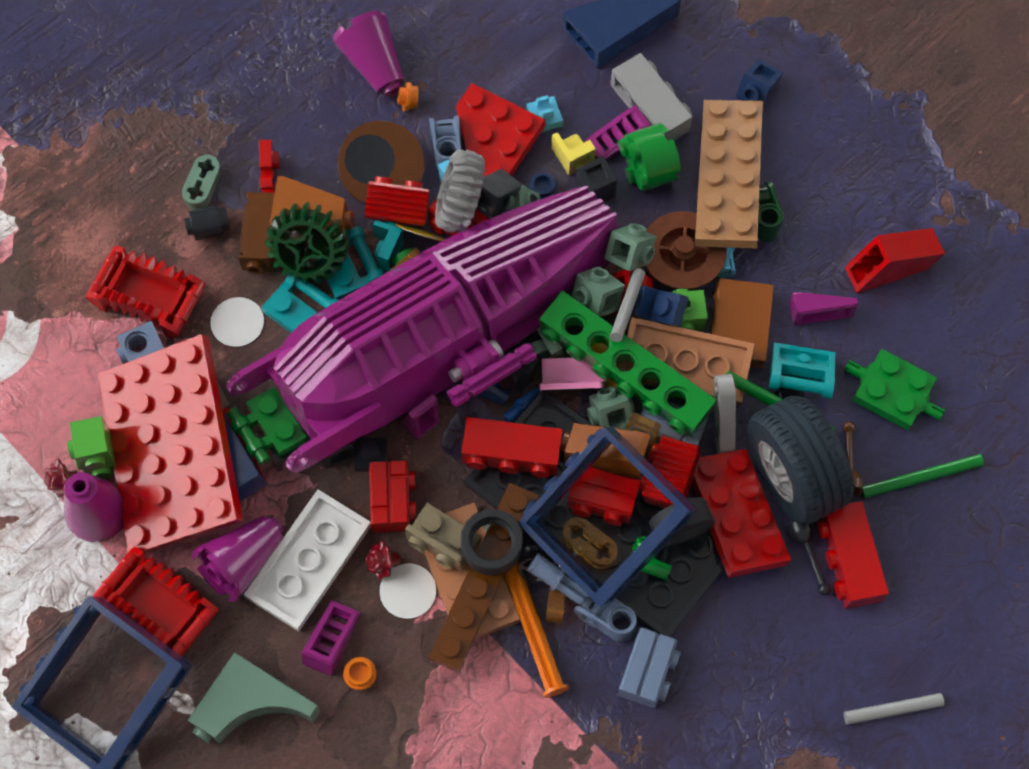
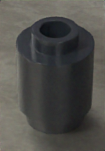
M215 205L188 211L189 218H184L187 235H194L195 241L224 235V231L230 230L225 207L218 208Z

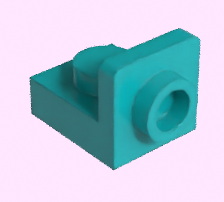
M375 220L372 225L374 237L380 240L375 250V256L378 259L379 268L389 272L394 266L392 259L400 253L404 244L403 229L390 221L381 222Z

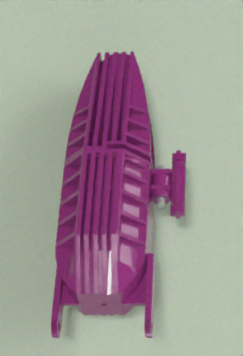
M586 185L537 200L479 223L427 249L302 322L287 337L281 347L241 369L232 378H229L230 380L226 384L227 391L232 396L238 397L239 394L241 396V394L251 391L269 379L275 382L280 389L283 402L312 439L300 446L298 450L295 449V452H292L290 457H287L286 466L294 473L311 467L360 436L383 427L416 407L427 397L435 395L461 380L463 385L458 384L447 391V396L451 399V403L458 407L470 400L471 396L478 395L520 369L521 365H527L537 358L533 347L526 343L515 349L512 354L509 353L504 356V352L540 327L539 319L562 290L572 296L577 274L597 266L605 269L609 265L610 261L604 258L611 232L617 229V214L615 212L611 213V208L608 205L605 206L600 198L596 199V194L593 191L589 193V187Z

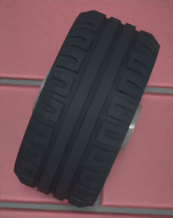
M789 396L754 413L747 426L751 453L759 473L775 501L792 520L798 523L811 524L849 504L854 493V480L849 461L835 431L821 411L810 400L799 396Z

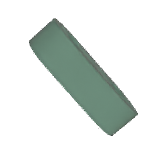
M203 155L195 160L182 189V196L188 208L192 210L206 208L211 202L222 175L221 167L216 157ZM212 166L213 171H208L204 178L202 169ZM200 187L202 196H197L193 200L191 194H196Z

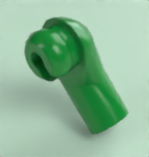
M641 536L633 544L632 553L647 538L646 536ZM654 557L642 571L667 580L672 565L659 561Z

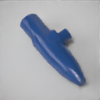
M538 387L534 388L517 399L515 404L503 415V419L506 422H513L537 397L540 389Z

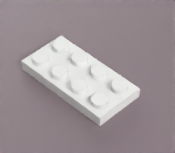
M317 489L248 587L244 597L299 632L371 528V522Z

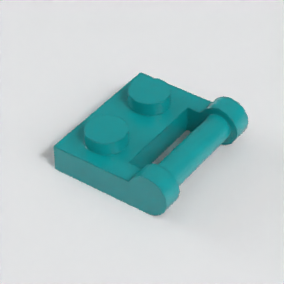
M360 226L349 229L348 241L349 246L354 245L368 274L360 278L348 254L346 260L342 262L343 266L340 271L335 272L330 279L325 278L334 298L336 297L339 300L384 275L383 270L378 268L364 240L366 235Z
M289 273L283 284L263 304L261 310L289 333H292L302 322L318 313L292 294L296 287L324 308L334 304L339 299L336 297L332 299L311 282L306 285L302 277L294 282V275Z
M774 342L768 389L778 390L780 387L821 394L822 398L832 399L835 382L836 352ZM784 375H794V376L812 378V379H815V380H808V379H802V378H796V377H790V376H784Z

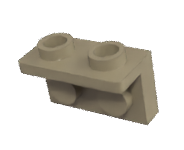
M426 503L412 525L408 524L405 528L406 538L409 539L407 543L421 553H424L425 550L436 556L435 560L447 569L451 570L454 567L461 571L465 566L466 562L461 551V532L464 525ZM475 533L472 545L474 551L482 540V536L478 533Z

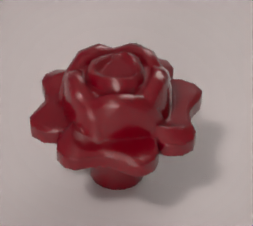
M56 459L54 463H51L50 468H47L44 472V484L48 490L53 491L58 498H61L64 494L66 481L78 472L76 470L68 471L65 464H62L60 459Z
M384 541L373 544L372 550L366 556L368 570L374 575L376 574L378 580L390 577L391 568L399 565L401 561L399 553H391V548L389 546L386 547Z

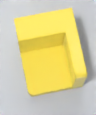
M559 133L552 135L551 149L569 176L576 173L578 167L595 160L596 148L590 140L583 143L578 134H574L562 140Z

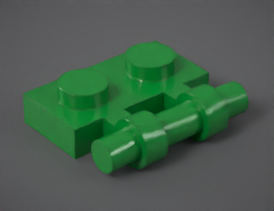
M274 387L246 402V408L250 414L242 416L237 407L227 412V416L232 422L230 426L237 435L240 434L247 445L245 447L250 457H255L260 466L265 465L271 460L266 452L273 447L277 455L281 457L307 442V436ZM258 425L265 436L257 438L251 428Z

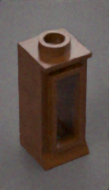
M245 192L248 203H245L240 255H238L243 271L252 274H261L264 271L272 272L274 258L268 257L270 248L265 246V241L269 237L266 235V232L270 226L275 193Z

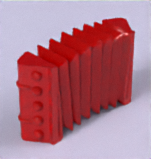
M113 246L108 257L104 259L105 262L95 280L91 282L92 285L85 299L103 312H107L112 307L115 314L120 309L123 315L129 312L131 318L138 314L141 322L145 319L147 323L152 321L155 330L161 327L165 337L169 339L178 337L184 325L188 323L187 320L192 314V310L200 300L206 283L192 274L186 277L183 269L177 272L175 265L168 268L165 259L158 263L155 256L148 259L145 252L137 258L134 250L127 255L124 247Z
M135 546L124 558H121V562L106 580L101 582V586L92 595L102 597L180 656H183L190 649L191 644L204 628L209 626V622L219 611L211 602L202 597L199 590L195 591L191 582L187 583L182 574L177 576L173 568L168 569L164 561L158 564L153 556L148 559L144 552Z

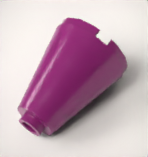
M379 10L366 12L351 19L352 26L345 30L341 26L333 35V41L340 51L378 94L390 96L398 92L399 87H401L400 84H402L404 79L385 13L382 12L380 14Z
M84 472L76 473L66 481L64 486V517L68 528L73 534L85 541L96 542L97 540L113 538L123 529V499L117 485Z
M261 516L197 547L192 551V559L194 561L197 557L199 558L202 565L197 569L210 587L220 596L226 592L231 596L227 601L235 602L241 597L282 541L283 527L274 517Z

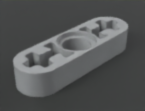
M732 374L714 376V398L716 399L714 439L717 453L721 454L735 451L736 391Z

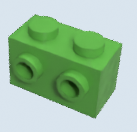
M98 416L70 422L72 440L67 441L70 458L71 460L75 459L78 470L82 469L84 473L104 480L110 478L112 474H115L114 466H116L110 429L103 417Z

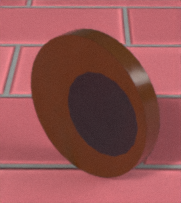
M380 120L367 122L355 128L341 145L338 154V173L341 183L351 197L361 204L366 205L368 182H375L376 176L392 178L393 184L405 186V181L421 182L423 178L425 161L422 148L415 136L397 123Z

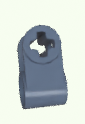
M458 115L454 116L453 119L435 121L434 118H429L431 143L434 147L437 169L438 164L452 157L443 155L453 154L458 149H461Z
M588 596L581 606H576L573 610L576 616L586 624L595 627L616 642H627L636 632L635 612L617 599L608 606L599 607ZM624 618L629 621L630 626L625 630H619L613 626V622L616 619Z

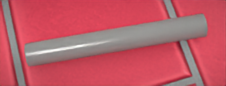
M640 268L634 269L613 325L610 339L614 342H620L623 338L644 280L645 272Z
M941 693L845 711L844 719L846 724L849 725L944 706V698Z

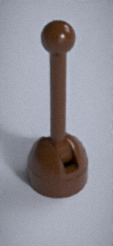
M847 421L843 425V431L846 433V456L853 475V496L863 492V481L861 475L853 470L852 433L855 431V424Z

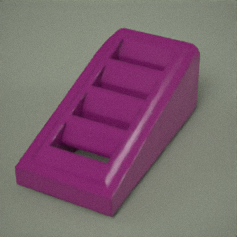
M635 105L585 139V142L590 140L596 148V159L603 156L607 162L621 154L618 143L615 144L610 138L611 134L618 141L624 138L623 133L620 131L622 128L628 134L651 125ZM603 140L609 148L606 152L599 144V141Z
M800 292L792 293L789 301L792 322L795 326L852 318L858 306L857 298Z
M434 395L427 397L410 410L402 420L403 427L415 440L439 423L437 398Z
M331 600L301 653L303 665L332 676L361 612ZM334 615L348 622L344 625L331 618ZM327 627H328V628L333 629V630H335V631H337V632H340L341 635L338 636V635L333 634V633H331V632H329V631H326V629H327ZM321 639L333 644L334 647L332 648L320 643Z

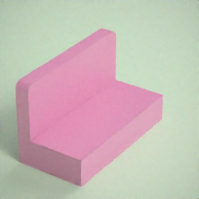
M574 358L542 359V384H540V390L605 388L606 380L597 376L591 369L593 366L584 360L578 362Z

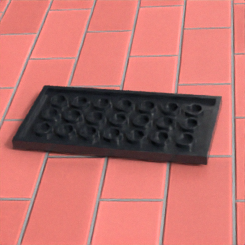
M542 390L514 422L562 429V439L565 432L571 433L574 423L592 425L546 390ZM561 450L557 470L558 477L567 469L564 463V451ZM486 466L485 469H474L464 480V485L497 510L509 483L538 494L540 498L545 493L543 490L545 484L556 475L540 478L531 475V472L518 471L517 473L509 474L501 472L499 468ZM640 473V476H639V480H640V481H641V478H642V476H643L642 473ZM639 489L629 524L622 523L621 526H615L606 523L603 520L604 517L591 514V517H581L572 513L571 508H567L570 490L541 522L571 553H575L581 548L582 551L575 557L604 584L632 554L633 544L641 536L648 537L652 532L649 524L650 519L665 509L644 502L642 492ZM710 530L684 543L663 547L655 555L657 560L672 565L667 580L641 571L616 597L617 600L630 607L635 612L636 619L651 631L671 637L725 569Z

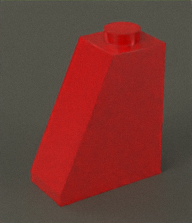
M933 228L877 235L844 268L856 293H861L928 270L945 252Z

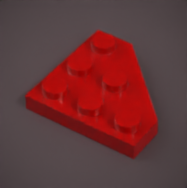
M473 83L469 85L456 105L465 148L478 155H482L485 160V176L501 168L513 176L546 126L544 118Z

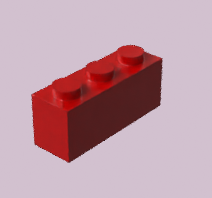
M467 417L461 451L462 463L467 464L470 468L479 470L485 469L486 466L499 468L501 472L514 474L518 471L531 472V475L540 478L557 475L562 429Z
M863 502L850 503L818 520L819 535L821 539H826L828 546L826 551L827 564L830 570L834 569L837 581L834 582L837 599L839 601L843 600L845 609L883 602L889 592Z

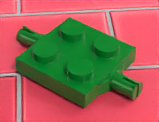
M882 348L875 361L868 365L867 368L850 359L844 371L860 379L859 389L852 400L853 402L907 431L910 429L915 418L921 415L922 412L939 421L945 409L928 401L930 399V390L937 377Z

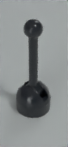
M794 522L788 525L786 529L792 541L804 545L819 583L818 592L824 596L828 595L831 592V587L828 583H825L809 543L814 536L813 524Z

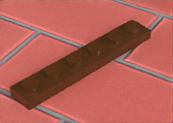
M509 483L497 510L510 514L519 522L524 516L523 512L527 509V504L534 499L538 501L539 495ZM490 524L476 554L487 561H496L503 558L511 548V537L507 530L499 525ZM471 567L469 568L428 657L430 661L460 673L505 573L500 575H483L474 571Z

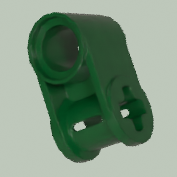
M766 181L763 186H759L757 238L761 241L769 242L779 236L784 215L773 183ZM763 221H770L773 224H765Z

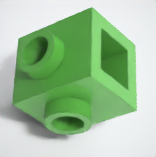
M676 289L671 293L688 297L681 328L704 331L708 319L704 290L689 291L688 289Z

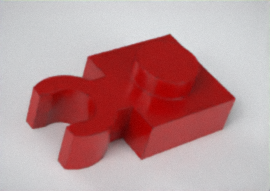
M259 140L260 189L262 193H275V169H280L279 151H274L272 140Z

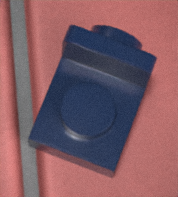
M758 59L744 73L736 97L742 101H763L764 106L768 94L780 82L784 72Z
M642 285L636 301L634 315L649 321L681 327L688 297Z

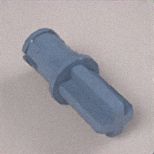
M537 553L528 566L527 571L550 585V590L554 591L557 589L578 604L586 601L588 595L563 569L548 561L541 554Z

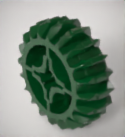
M309 202L304 203L302 209L297 203L293 204L290 210L285 207L279 215L272 219V224L267 229L266 235L269 237L265 241V246L270 248L268 257L276 258L273 263L274 268L280 266L284 268L282 271L283 276L288 275V273L294 275V282L298 281L300 277L304 279L306 285L311 282L312 278L317 284L322 282L324 277L330 279L335 272L340 271L343 266L342 262L348 256V252L345 251L349 247V241L345 240L347 230L338 229L342 223L341 219L333 221L331 219L333 215L332 210L326 214L322 213L321 204L317 205L315 210L311 209ZM297 225H305V226H308V227L305 228V229H298V228H294V230H293V229H290V227L297 226ZM309 235L308 250L305 251L306 245H307V244H306V238H307V236ZM310 258H315V259H319L320 261H307V260L310 259Z

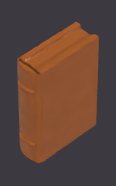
M719 278L716 281L715 294L713 295L714 304L710 334L755 343L750 368L764 369V363H766L774 285Z

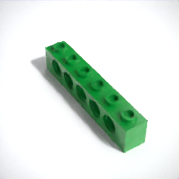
M563 290L539 319L540 329L542 330L541 334L548 341L554 344L557 342L561 343L567 348L566 352L578 362L584 360L593 366L591 368L592 371L601 379L607 380L609 378L618 384L617 389L626 397L632 399L634 396L644 403L642 406L647 412L655 417L659 415L669 421L668 425L676 433L682 436L686 433L693 438L715 409V398L625 334L620 342L612 341L610 334L613 326ZM572 325H578L583 329L578 335H571L566 330ZM596 343H603L608 349L603 353H596L591 347ZM622 361H628L634 367L630 371L623 372L616 366ZM647 379H653L659 383V387L654 390H647L643 387L642 383ZM678 397L684 401L685 405L682 408L675 409L668 404V401L671 398Z

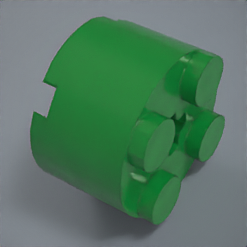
M662 123L628 133L623 139L618 140L619 150L622 156L626 157L628 167L625 168L627 180L631 185L637 184L642 191L654 189L680 178L675 175V173L681 172L678 151L673 139L667 141L663 133L668 132V130Z

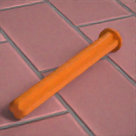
M518 561L512 569L505 572L504 576L546 690L543 696L544 698H550L564 693L569 687L562 682L526 580L519 573Z

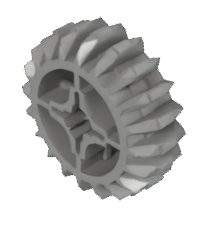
M458 149L449 159L435 206V223L437 227L444 229V231L460 233L470 225L477 208L485 177V160L482 155H478L470 150Z

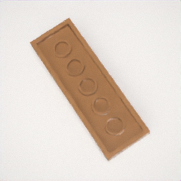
M704 100L695 247L757 249L763 101Z

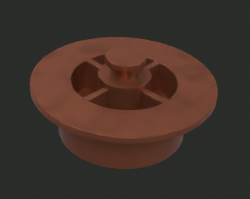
M688 211L668 213L656 219L646 230V232L657 237L654 245V257L645 268L655 280L667 287L688 290L702 287L714 280L724 266L727 248L695 247L697 213Z

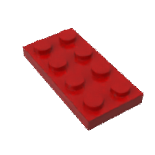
M741 449L700 457L691 483L696 496L706 499L716 523L709 530L728 578L788 566L791 561L790 555L747 450Z

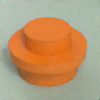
M405 82L404 88L399 87L397 104L402 105V110L408 112L409 109L415 110L418 102V86H412L411 82Z
M365 657L351 659L345 665L343 671L346 684L351 689L357 691L366 690L371 687L377 676L375 665Z

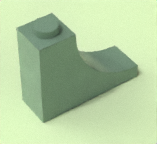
M234 652L188 721L195 728L192 733L208 744L213 739L221 744L235 728L254 717L271 713H285L302 717L314 723L320 714V710L315 703Z

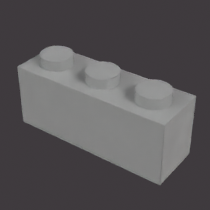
M640 53L612 69L611 86L628 108L636 105L650 125L662 123L668 130V132L663 133L667 141L671 139L675 141L690 132L692 121L690 108L678 100L670 83L662 80L652 61H647Z

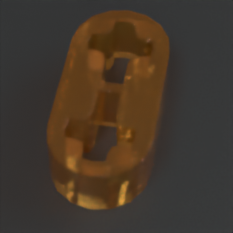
M582 517L571 518L565 523L563 527V540L569 548L598 569H607L614 565L617 559L618 548L611 538ZM580 527L583 528V536L588 542L581 537H577L575 540L572 539V531L570 529L577 530ZM594 544L601 550L605 547L609 548L608 555L610 558L602 557L598 559L597 550L592 545Z
M552 561L554 565L561 568L555 561ZM549 586L546 622L562 623L565 595L557 589L554 591L550 590L551 586Z

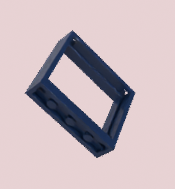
M614 427L599 428L594 435H590L586 441L589 443L581 453H574L566 461L565 466L567 469L559 477L556 475L543 487L545 493L538 501L534 499L527 504V509L523 512L524 516L518 522L523 530L599 607L610 605L698 510ZM613 444L675 505V508L613 575L602 584L541 521L607 448Z
M89 595L81 606L75 607V616L69 625L64 626L57 633L54 639L55 645L49 654L43 655L35 666L37 671L31 680L19 688L21 693L11 708L89 768L123 769L193 667V664L102 597ZM100 614L106 616L168 663L105 755L39 705Z

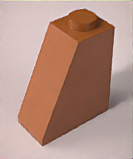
M285 176L277 177L270 226L272 219L279 215L285 207L290 210L291 206L297 203L302 209L304 203L309 202L311 209L315 210L316 206L321 204L322 213L326 214L332 210L333 215L331 219L333 221L341 219L342 223L338 229L347 230L345 240H348L349 229L354 228L353 211H349L345 198ZM297 225V226L290 227V229H293V230H294V228L305 229V228H307L308 226H305V225Z
M574 423L571 433L565 432L561 442L560 450L564 451V463L574 453H581L589 444L586 442L587 438L590 435H594L599 428L603 429L604 427ZM616 429L644 458L646 457L650 434ZM613 444L591 466L595 469L639 480L641 473Z

